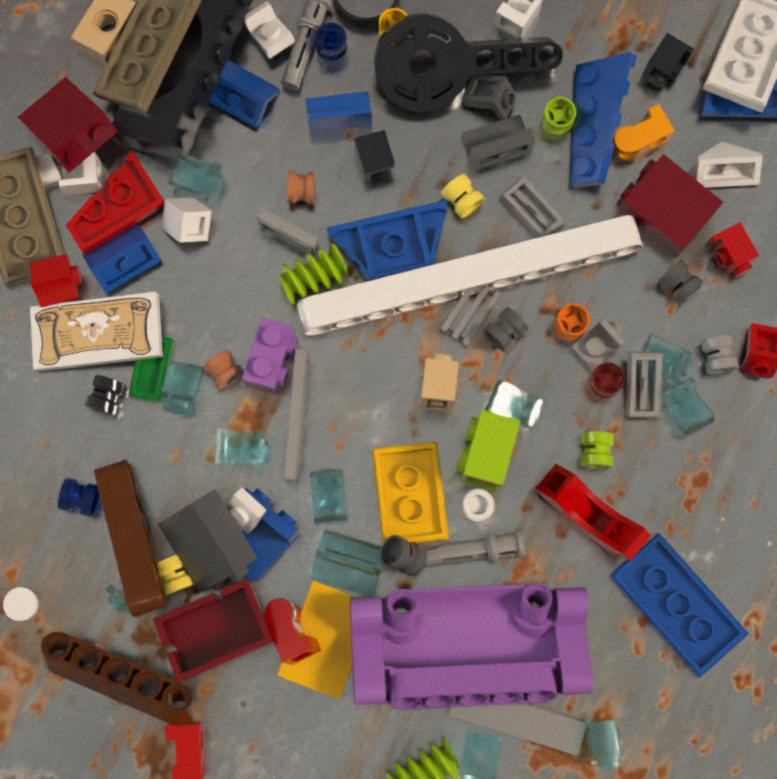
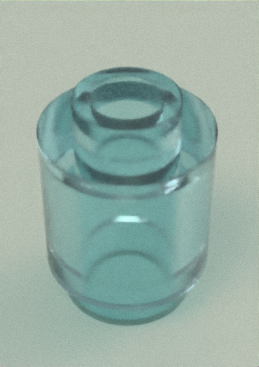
M614 719L587 723L588 732L585 733L591 765H598L599 771L620 768L619 761L625 760L620 730L619 727H615Z

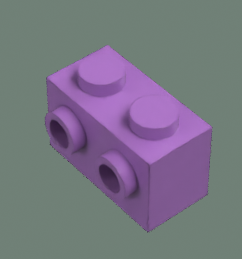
M264 317L261 318L242 377L245 386L275 395L277 394L278 387L284 386L289 368L285 367L289 355H294L299 339L295 337L293 326Z

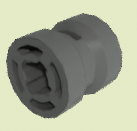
M682 259L658 280L664 288H669L673 292V298L679 304H682L704 283L698 276H693L688 271V265Z
M506 307L499 314L497 323L490 322L483 329L487 338L499 350L505 353L513 346V339L522 337L529 330L524 320L509 307Z
M391 535L382 545L380 560L386 567L394 570L399 569L400 572L409 576H416L425 566L427 552L425 547L418 543L408 542L407 539L398 535Z

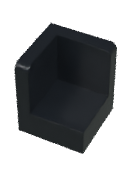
M385 130L354 138L355 152L365 183L371 181V174L394 168L395 162Z

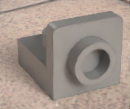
M602 318L594 328L570 349L593 372L625 343L622 338L623 332L614 322L610 321L608 323L606 319Z

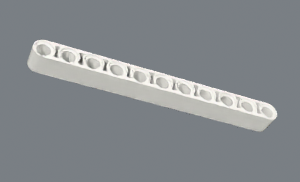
M626 215L309 296L299 300L297 308L304 334L306 336H314L459 299L467 289L475 287L471 294L474 295L480 293L483 287L486 290L489 287L488 285L491 286L489 290H494L622 257L639 251L643 248V244L634 216Z

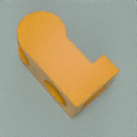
M660 104L647 110L643 122L635 126H623L617 130L612 141L615 144L613 154L616 158L629 160L670 140L675 130Z

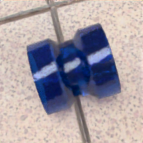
M333 22L321 25L315 35L317 55L324 63L337 64L347 54L346 32L342 26Z
M66 478L60 489L58 509L68 512L78 510L81 515L92 517L99 501L98 487L92 483L82 485L79 484L78 480Z

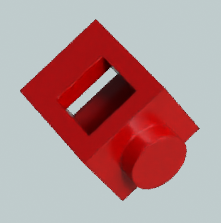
M741 222L713 235L705 244L708 250L713 247L715 248V258L720 267L726 268L729 275L734 273L735 277L750 271L753 268L751 264L759 257Z

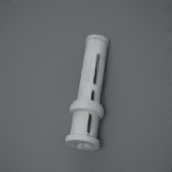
M304 0L306 5L302 17H299L296 22L298 33L283 78L280 81L281 85L293 90L300 88V82L316 37L322 34L324 29L322 23L326 11L331 9L332 2L330 0Z
M516 529L515 533L495 535L492 532L485 535V538L424 545L427 552L426 567L477 559H488V561L493 563L497 562L498 558L519 556L520 559L525 558L522 529Z

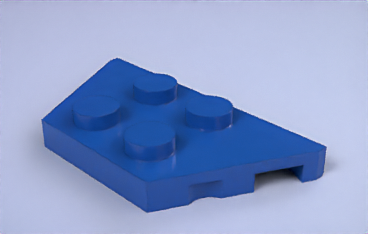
M447 200L327 227V233L367 281L434 265L446 215Z

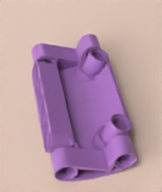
M533 583L399 589L385 598H381V596L351 597V647L355 706L391 704L396 709L408 710L528 704L552 701L557 695L592 694L593 673L585 629L588 615L586 588H554V590H550L543 584ZM529 602H537L541 607H534ZM405 608L408 610V612L398 613L395 611V609Z

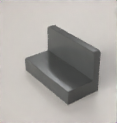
M520 115L463 132L461 136L472 169L532 151L535 143L532 130L525 129Z

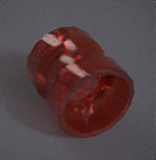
M605 362L600 364L588 379L590 392L599 399L607 400L614 397L625 383L624 372L614 363Z

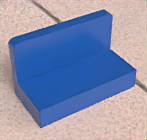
M228 60L220 75L217 88L213 92L210 103L251 126L257 127L262 121L268 102L278 95L279 88Z
M368 91L306 98L310 133L372 125V112Z
M138 223L87 254L82 255L106 294L161 261Z

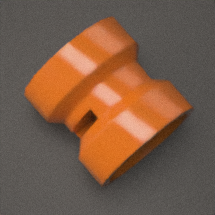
M579 304L566 305L560 310L555 319V333L564 341H577L583 336L590 324L589 313Z

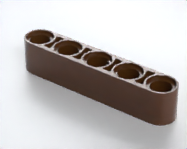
M125 459L95 469V479L126 602L131 615L137 617L167 607L166 596L143 509L128 460Z
M52 632L42 640L41 652L45 665L50 672L171 725L183 726L193 719L195 714L193 692L187 685L63 632ZM57 650H65V652L59 656L52 655V653ZM86 663H95L91 668H81ZM115 676H125V678L119 682L111 681V679ZM147 688L156 690L150 695L141 694ZM177 701L187 703L182 708L171 707Z

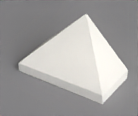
M721 141L698 156L696 180L706 188L759 185L763 156L761 153Z

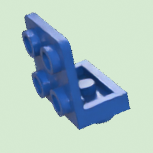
M246 487L244 490L267 510L257 526L249 534L242 530V533L258 559L247 565L250 572L245 574V576L252 581H258L299 533L293 528L297 522L284 510L277 514L268 506L272 500L262 491L256 488L254 492H251Z

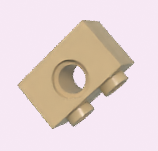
M94 0L71 36L76 49L107 65L136 3L131 0ZM106 25H115L114 29L109 32L102 31Z
M434 354L432 358L425 359L420 408L452 411L456 397L459 361H452V356L444 354Z

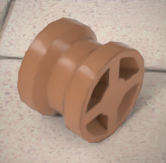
M289 171L287 185L288 203H295L301 200L307 204H314L315 172L298 175L296 171Z
M229 350L220 352L202 368L207 375L213 377L214 386L217 390L229 386L244 373L242 367L235 365L232 361L233 355Z

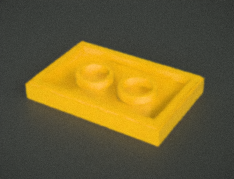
M437 441L372 449L383 543L391 535H398L407 539L408 542L415 543L449 540Z
M316 581L312 582L301 610L300 623L305 635L317 638L322 651L294 665L282 662L277 676L340 700L352 668L350 598L355 596Z

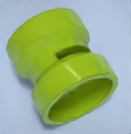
M565 97L551 99L547 103L542 116L541 125L545 133L556 138L567 135L576 117L575 105Z
M599 431L582 432L581 444L584 446V453L580 457V466L587 468H612L614 457L610 454V450L614 444V434Z

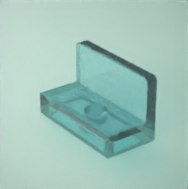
M325 529L316 551L310 578L361 595L373 597L383 566L380 560L382 546Z

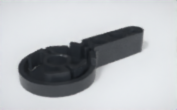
M417 13L398 19L384 31L375 49L374 71L379 86L393 103L406 110L428 112L442 108L453 101L462 91L467 80L472 76L553 70L561 64L563 51L549 37L468 42L464 40L459 31L447 20L433 14ZM430 34H433V35L439 36V37L443 38V39L446 40V41H448L450 38H451V40H450L448 43H446V42L443 41L442 39L437 38V37H435V36H430V38H429V35H430ZM410 35L412 36V37H409V38H407V39L401 41L399 44H397V43H398L400 40H402L403 38H405V37H407V36H410ZM545 46H552L553 55L551 58L541 61L539 59L541 49ZM514 48H521V59L515 63L508 62L509 52ZM424 50L433 57L432 67L425 73H415L410 69V58L415 52ZM482 50L491 51V59L487 64L479 65L476 63V57ZM398 93H402V94H404V95H406V96H408V97L415 98L416 100L409 99V98H407V97H405V96H403V95H401V94H398ZM442 93V94L439 95L438 97H435V98L431 99V97H434V96H436V95Z

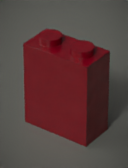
M66 76L17 117L33 138L68 173L118 132L106 114Z
M663 154L657 162L651 159L639 173L643 178L637 185L631 182L619 196L623 201L618 210L625 216H634L637 226L674 256L678 257L715 214L723 201Z

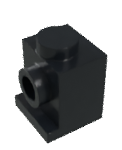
M666 33L647 63L642 75L647 77V80L652 85L663 88L669 78L676 80L689 60L694 48Z

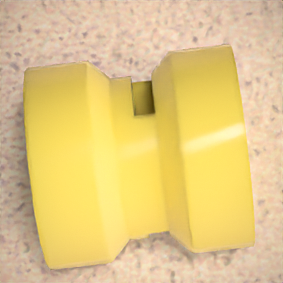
M465 173L457 176L441 191L443 198L447 202H452L455 206L454 211L461 219L475 211L485 200L480 191L472 188L471 180Z
M177 555L157 562L166 597L195 585Z

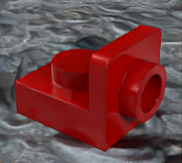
M751 323L748 330L747 353L741 371L758 377L773 378L777 370V328Z

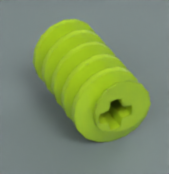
M334 243L329 244V255L322 248L317 249V260L308 253L305 255L306 265L296 258L293 261L294 270H291L287 264H282V275L277 273L282 288L292 305L295 304L296 293L302 298H306L307 288H310L317 295L319 294V283L330 289V278H334L339 284H342V273L345 272L349 276L341 254Z
M444 737L442 738V750L435 744H431V756L419 750L418 763L408 756L406 757V769L395 763V775L392 776L386 769L384 770L388 779H446L447 774L453 779H459L458 769L460 766Z

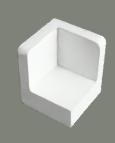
M509 0L507 4L503 2L496 12L494 25L515 38H522L540 12L543 0H534L533 3L528 0Z
M95 152L70 173L62 167L63 180H59V188L65 196L98 193L102 188L101 162Z
M192 197L165 199L162 230L179 243L208 241L212 210Z

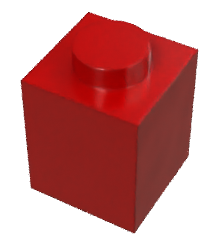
M68 254L29 263L31 286L41 308L79 298L78 285L82 284V277L78 265L72 266Z

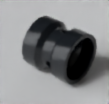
M95 375L92 382L93 392L87 396L84 406L106 415L116 416L119 408L117 401L124 394L126 385L105 376Z

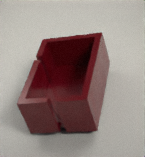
M244 579L219 590L221 597H224L219 600L217 594L211 593L153 618L163 647L175 645L177 651L167 653L177 682H184L274 643L265 620L263 608L250 579Z

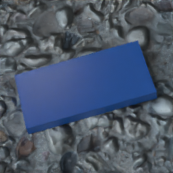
M660 533L655 534L646 542L631 561L626 560L609 575L610 579L697 678H701L749 634Z

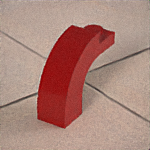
M558 464L551 468L535 488L563 517L614 555L619 554L631 561L651 536L644 527L616 512L599 499L576 474Z

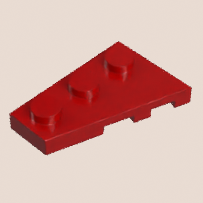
M133 151L127 155L123 165L115 173L112 172L105 180L107 183L94 197H90L66 224L67 229L84 255L164 207L165 201Z

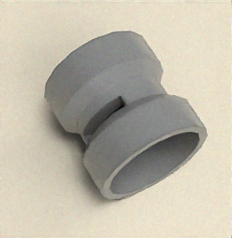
M733 335L715 336L701 341L702 351L707 355L705 363L707 374L723 373L739 368L738 358L733 355L732 350L735 346Z

